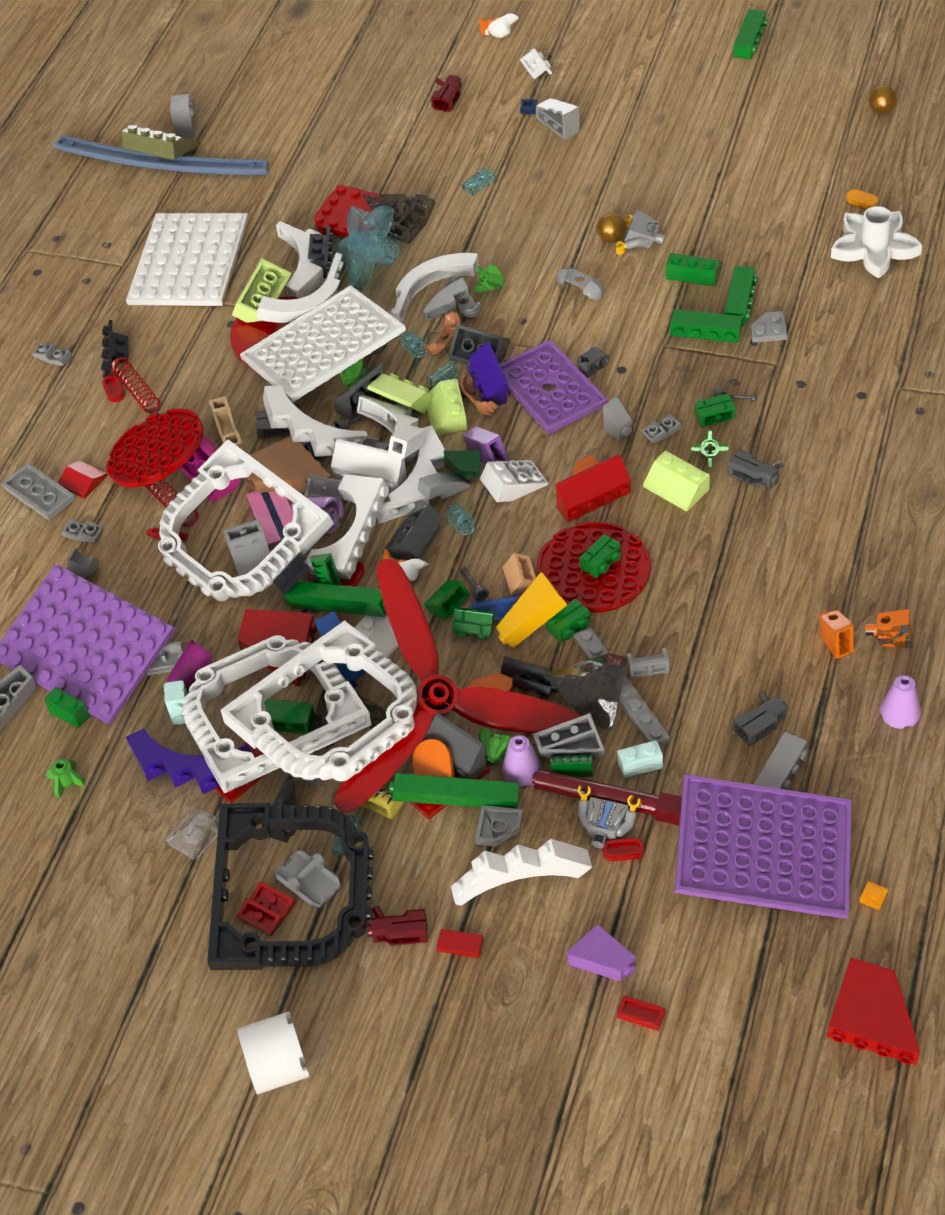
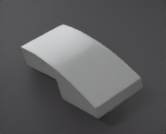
M41 343L32 353L34 357L59 366H64L72 356L70 350L57 349L52 343Z
M668 414L658 423L654 420L641 433L653 444L671 436L680 430L682 426L671 414Z
M69 519L62 530V536L77 541L96 542L103 530V526L87 520L83 524Z

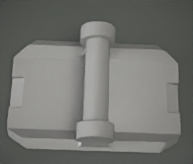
M304 850L296 851L287 862L276 870L277 880L309 905L321 908L342 888L340 877L325 866L324 858L317 852L312 856Z

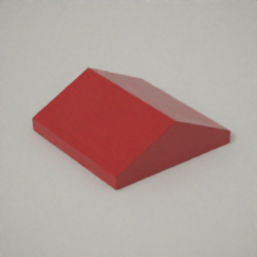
M78 461L66 466L58 484L85 499L108 475L93 466Z

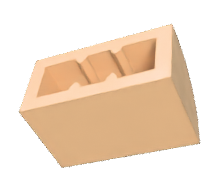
M513 553L503 566L511 596L523 594L536 579L530 556Z

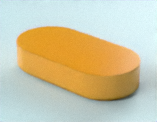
M857 189L850 190L847 193V201L850 204L865 209L878 206V197Z

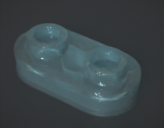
M407 331L401 334V345L412 356L422 357L427 353V349L424 346L426 343L414 332Z
M453 505L447 509V520L460 534L469 535L474 532L475 522L462 506Z

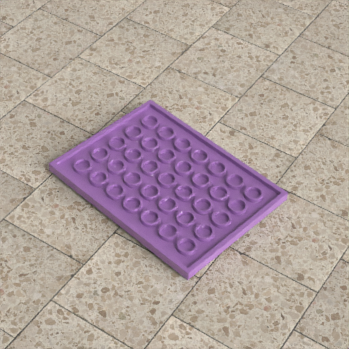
M55 563L0 641V664L11 670L21 665L33 676L34 682L50 692L54 687H58L85 702L90 715L110 726L176 629Z
M684 774L674 893L847 919L849 916L851 800Z

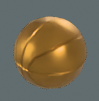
M886 85L874 88L869 95L871 109L879 114L890 112L897 103L895 91Z
M606 213L598 220L597 233L604 241L615 242L624 235L625 222L620 215Z

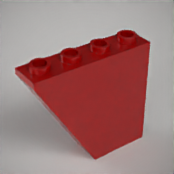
M245 609L237 639L240 651L276 635L283 636L286 640L295 639L299 643L309 642L313 644L312 636L317 631L313 614ZM270 665L266 666L268 669L272 670L273 672L279 668V667H272V666H270ZM306 672L291 683L300 687L302 679H305Z
M850 957L829 1023L827 1037L839 1043L852 1044L861 1050L874 1051L882 1057L899 1059L904 1064L917 1065L920 1049L895 970Z

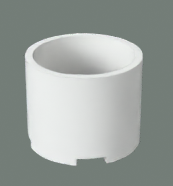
M289 1011L237 1028L243 1054L257 1095L309 1077L307 1067L302 1068L306 1063L294 1025L290 1023L293 1021Z

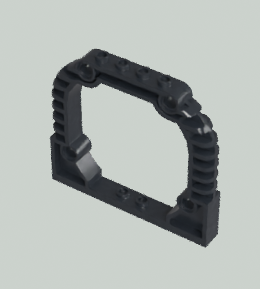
M220 803L207 959L210 970H262V967L281 966L312 967L326 964L338 958L350 947L354 938L361 937L366 933L368 920H371L372 917L371 907H368V900H372V887H369V880H373V867H370V860L374 859V849L370 847L366 833L357 830L349 817L330 806H271L270 803ZM259 824H264L262 828H255ZM321 830L331 832L341 838L344 855L350 861L349 905L340 911L337 919V928L323 938L310 941H261L259 935L255 932L249 931L242 935L236 931L228 921H223L224 904L228 902L226 882L230 881V870L227 869L229 850H238L251 838L264 840L269 837L271 831ZM357 842H363V845L359 847L354 846ZM354 921L361 922L356 927L351 926V923ZM256 943L253 948H247L248 944Z

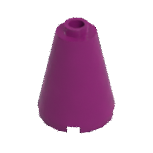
M191 640L188 642L166 681L174 682L181 680L184 682L185 688L188 689L196 681V672L214 663L210 660L212 655L197 642L194 644V641Z

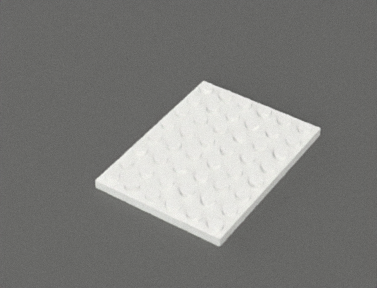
M156 213L126 299L127 305L223 306L248 223V213Z
M350 285L242 352L240 356L246 364L272 386L282 385L287 397L291 402H294L352 364H355L366 355L371 354L377 348L385 345L388 341L399 336L406 329L404 324Z

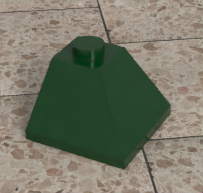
M444 450L445 468L467 480L480 478V451Z

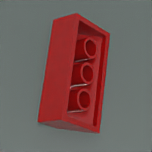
M617 454L556 483L557 509L566 521L570 522L630 493L631 480L621 456Z

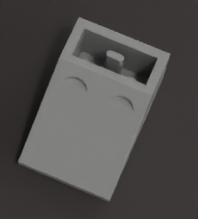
M259 519L223 530L238 576L249 573L270 553Z

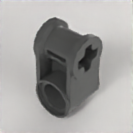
M592 347L577 358L578 369L586 377H590L608 364L609 356L597 347Z

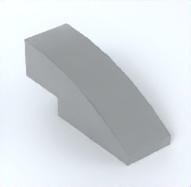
M463 278L446 286L427 304L423 310L426 321L456 309L457 301L469 297V290Z
M447 472L422 477L418 483V491L428 500L437 496L445 499L471 487V484L455 473Z

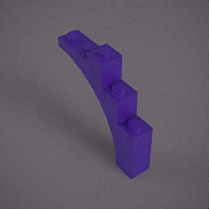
M144 728L126 737L129 747L148 781L167 772L175 788L192 779L195 780L202 794L220 786L207 765L204 755H188L167 749L153 740ZM248 745L237 748L240 751L251 752Z

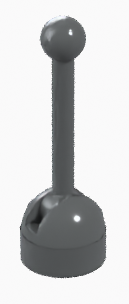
M715 387L714 397L728 394L724 388ZM729 394L731 398L750 399L752 402L757 400L756 395Z
M360 415L349 421L339 419L334 422L335 428L348 430L349 424L366 416Z
M461 567L460 573L464 574L474 587L472 595L475 600H485L489 595L486 587L476 585L467 573V568Z

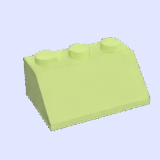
M392 373L389 376L381 374L368 385V390L422 414L426 413L433 397L432 394L428 393L427 388L421 385L418 388L414 387V383L406 379L402 382L399 380V376Z
M457 379L440 381L429 392L433 395L427 408L430 425L434 428L437 436L466 431V414Z
M665 450L654 461L643 483V487L681 509L688 511L709 491L710 475Z

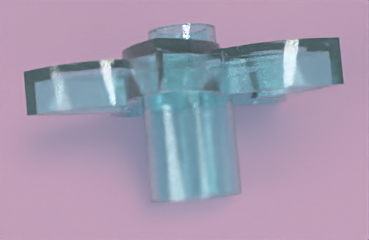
M383 205L378 206L369 213L357 207H350L347 218L349 236L338 243L332 257L334 258L336 253L342 254L341 261L343 264L348 265V279L350 285L355 289L362 291L372 276L374 264L379 266L391 265L398 257V242L395 239L386 237L392 225L394 208Z

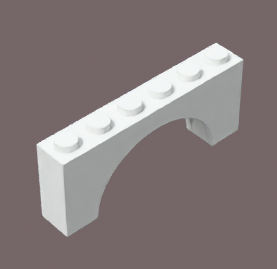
M344 474L338 490L344 500L356 504V517L350 530L339 541L325 548L310 550L306 561L310 566L308 571L311 575H315L310 557L312 555L332 553L339 578L351 579L352 574L356 570L357 562L362 556L364 546L369 540L370 532L375 526L376 518L382 510L383 502L389 493V488L383 478Z

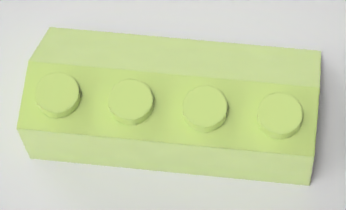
M261 258L239 297L232 315L247 323L263 321L256 319L262 296L278 299L292 273Z

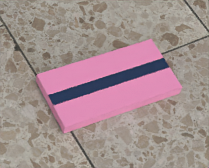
M255 491L246 494L255 519H259L268 547L277 546L285 537L283 535V528L293 520V512L287 498L279 496L276 491L256 493Z

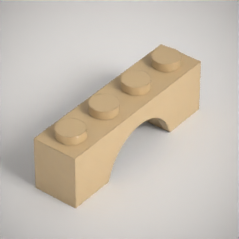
M226 396L209 400L212 416L222 444L230 440L244 451L243 443L239 432L236 430Z

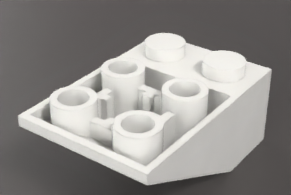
M531 460L487 462L480 477V480L496 502L513 501L548 485L543 474H541Z

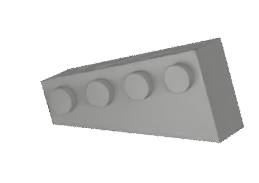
M21 665L0 680V732L37 689L33 676Z

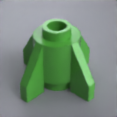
M490 263L487 269L477 266L476 270L480 275L479 283L474 289L475 292L482 293L489 290H499L503 286V275L495 264Z
M363 358L340 372V377L345 386L349 387L367 372V369L362 367Z
M708 430V436L704 437L701 443L693 445L692 451H701L703 455L708 457V467H712V457L718 451H728V445L719 443L718 439L712 436V430Z
M481 728L479 742L484 744L486 763L495 765V762L500 763L504 759L510 736H501Z
M59 759L46 772L47 778L55 780L54 793L56 797L61 796L64 791L63 787H69L73 783L83 787L85 785L84 779L74 771L77 766L74 760Z

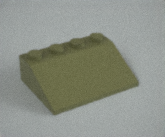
M130 125L122 131L123 149L176 160L201 144L198 140L175 136V134H166L162 131H152L149 128H138L135 125Z

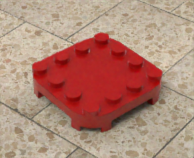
M338 185L316 212L314 217L316 229L322 235H326L327 226H330L331 233L350 238L353 244L359 245V241L367 239L371 241L375 238L374 232L384 217H389L390 215L388 196L354 187H345V185Z

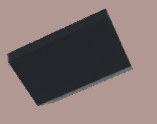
M297 555L277 576L273 583L281 593L285 595L310 568L308 562L303 556Z

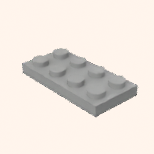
M29 463L25 464L1 483L3 489L48 521L76 500L74 494Z

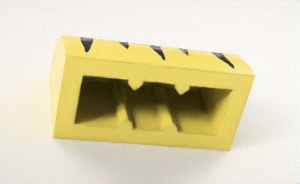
M381 788L362 806L393 819L404 802L393 801V793H389V791Z

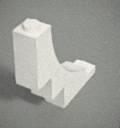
M432 425L421 428L426 430L423 447L419 449L417 463L403 484L388 494L389 502L382 505V510L376 518L378 524L407 515L429 504V500L418 491L419 479L436 474L437 469L445 467V449Z

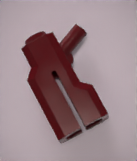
M449 75L445 81L437 78L436 84L442 87L440 90H436L431 97L432 108L434 110L450 112L461 96L459 92L461 89V78L454 75Z
M380 906L372 908L375 917L371 918V924H368V936L373 937L374 943L387 942L389 945L394 946L428 942L425 908L407 910L403 915L384 916Z

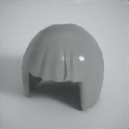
M74 548L68 557L67 569L84 579H88L96 572L99 560L94 556H91V558L83 556Z

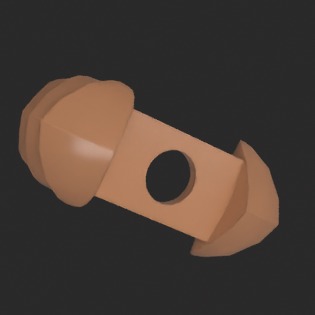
M450 312L445 315L444 325L441 326L444 331L435 343L424 344L430 354L438 355L446 350L454 337L456 325H461L462 322L457 312Z
M463 374L458 383L461 396L468 397L476 405L478 413L493 415L500 406L493 401H479L474 396L476 392L473 390V379Z

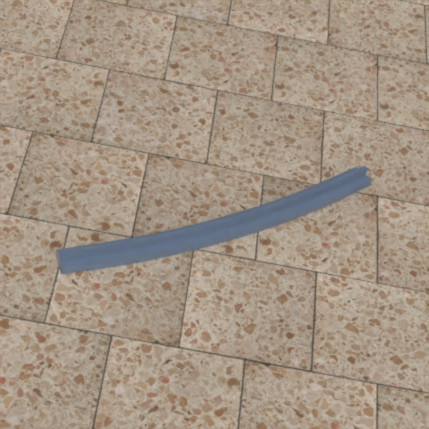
M63 134L54 143L55 148L63 151L139 167L206 174H269L268 159L253 160L181 156L176 160H171L120 147L72 138Z

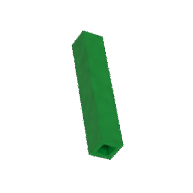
M297 581L284 595L290 608L335 611L385 617L387 615L380 589Z
M395 773L394 781L390 780L389 793H393V801L482 808V805L517 809L519 783Z

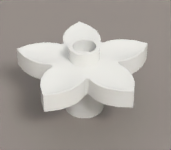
M874 206L868 208L864 216L855 213L844 214L843 231L845 236L839 238L834 243L831 249V258L840 261L863 259L866 270L880 278L889 269L891 258L906 260L921 255L922 244L913 236L901 233L903 217L900 211L890 212L887 208Z

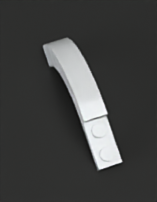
M335 254L326 281L311 295L293 300H280L262 296L256 319L277 323H290L336 295L340 284L337 271L341 272L343 266L341 261L342 254Z
M455 253L443 255L428 260L412 269L396 288V306L392 309L391 315L402 323L415 295L435 281L455 276L475 277L476 268L479 266L478 254Z

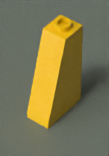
M542 572L496 626L500 633L498 637L504 645L508 643L512 648L516 647L567 606L564 599Z

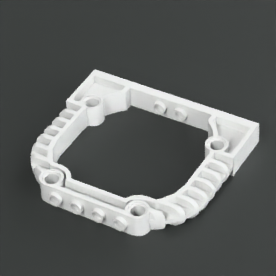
M227 440L198 469L200 474L194 477L192 482L186 485L184 490L178 493L177 497L173 501L171 500L168 507L164 509L163 516L159 522L161 540L158 543V549L164 556L163 561L169 567H176L175 570L182 577L186 575L188 581L194 587L197 585L201 587L200 590L207 597L211 595L217 601H225L229 597H249L257 592H262L273 583L277 576L300 553L304 555L334 523L328 513L230 440ZM253 472L263 479L262 481L267 487L275 488L279 496H285L295 503L293 505V520L283 528V535L285 536L283 540L249 573L235 578L222 571L211 573L187 554L186 546L178 536L180 527L188 515L213 490L225 489L230 484V480L248 477Z
M344 620L222 708L221 713L227 726L254 749L257 747L269 759L274 761L276 765L281 767L283 771L290 773L292 776L297 778L303 777L305 780H314L315 778L328 780L334 778L337 781H346L359 773L370 762L375 761L379 755L392 748L396 742L406 737L414 729L413 714L416 709L417 691L412 678L407 672L400 669L389 658H386L383 653L377 651L376 645ZM321 660H324L326 663H345L348 669L352 671L363 669L397 697V700L387 708V718L348 748L337 747L328 751L323 756L309 755L297 750L274 731L271 716L265 711L264 701L282 688H285Z
M276 635L209 664L196 672V681L190 686L189 693L183 701V718L224 794L280 767L265 754L255 758L252 752L235 749L231 739H220L204 713L207 701L220 695L224 685L268 665L281 667L312 643H299L298 640H286L283 636ZM324 660L319 661L310 670L315 674L326 691L324 698L328 711L326 717L327 725L289 742L294 748L305 754L313 753L372 725L369 711L349 681H345L334 663H326Z

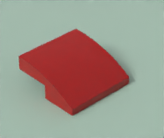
M259 881L250 899L246 897L236 917L272 936L297 901Z

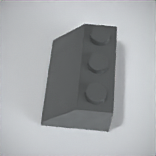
M457 324L448 358L469 363V357L486 342H490L499 364H501L506 356L510 338Z
M378 365L368 370L334 399L336 412L351 420L359 415L357 413L359 396L365 395L374 399L379 398L380 395L367 388L381 374H384L383 366Z
M429 504L408 513L384 549L390 552L391 557L399 560L419 559L423 555V549L431 543L433 534L441 528L440 524L443 518Z
M437 713L423 741L429 739L442 741L452 752L456 776L464 779L477 778L486 769L484 744Z

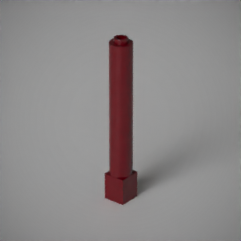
M539 769L538 773L535 772L533 775L532 784L535 785L537 790L581 799L578 787L581 785V793L587 794L589 786L591 794L587 796V800L593 797L628 805L627 800L629 796L633 795V805L637 804L638 798L642 800V805L636 808V812L655 816L657 821L679 825L681 796L664 792L654 795Z

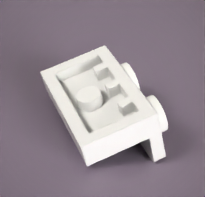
M535 49L520 59L533 79H536L546 70L549 75L552 74L550 71L551 65L545 60L541 52L537 53Z

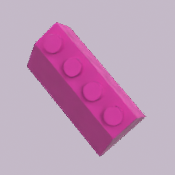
M203 435L202 441L195 453L180 469L192 481L194 477L200 474L198 469L218 448ZM241 478L230 480L228 487L222 490H213L207 498L211 502H215L236 489Z

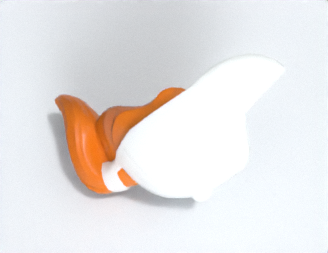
M512 13L506 14L503 17H497L496 19H488L487 21L479 17L480 31L484 36L505 37L511 33V26L519 17Z
M384 549V555L382 560L388 558L394 559L391 557L390 552L387 549ZM421 559L396 560L403 568L410 582L417 579L421 568L429 565V563Z

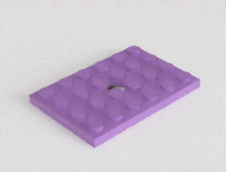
M551 340L499 364L508 382V391L548 435L593 413L608 403V399ZM546 384L556 386L553 391L543 389Z

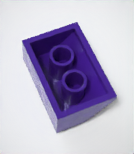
M486 342L469 357L467 370L469 375H473V383L475 388L480 391L481 402L493 401L497 405L507 403L508 382L490 342Z

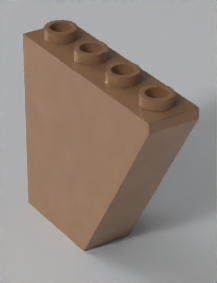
M291 436L250 454L252 458L298 492H305L308 474L332 478L330 473L322 468L321 463L313 458L312 453L304 448L303 443L293 442ZM253 472L248 477H243L256 493L275 491V488L267 487L263 483V479Z

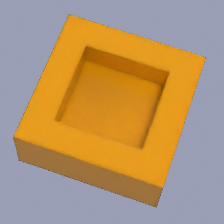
M868 881L859 902L880 911L889 889Z

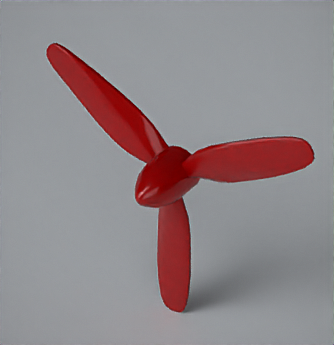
M384 559L377 566V579L383 604L400 651L407 664L422 682L417 690V703L413 714L415 726L406 737L400 739L392 748L379 755L375 761L370 762L359 773L343 781L334 797V804L341 812L351 813L367 802L413 754L416 747L425 737L431 721L437 713L445 718L451 711H454L470 722L484 727L534 734L581 717V715L571 709L545 700L501 689L487 687L457 689L452 680L438 675L439 662L436 643L418 597L400 564L394 559Z

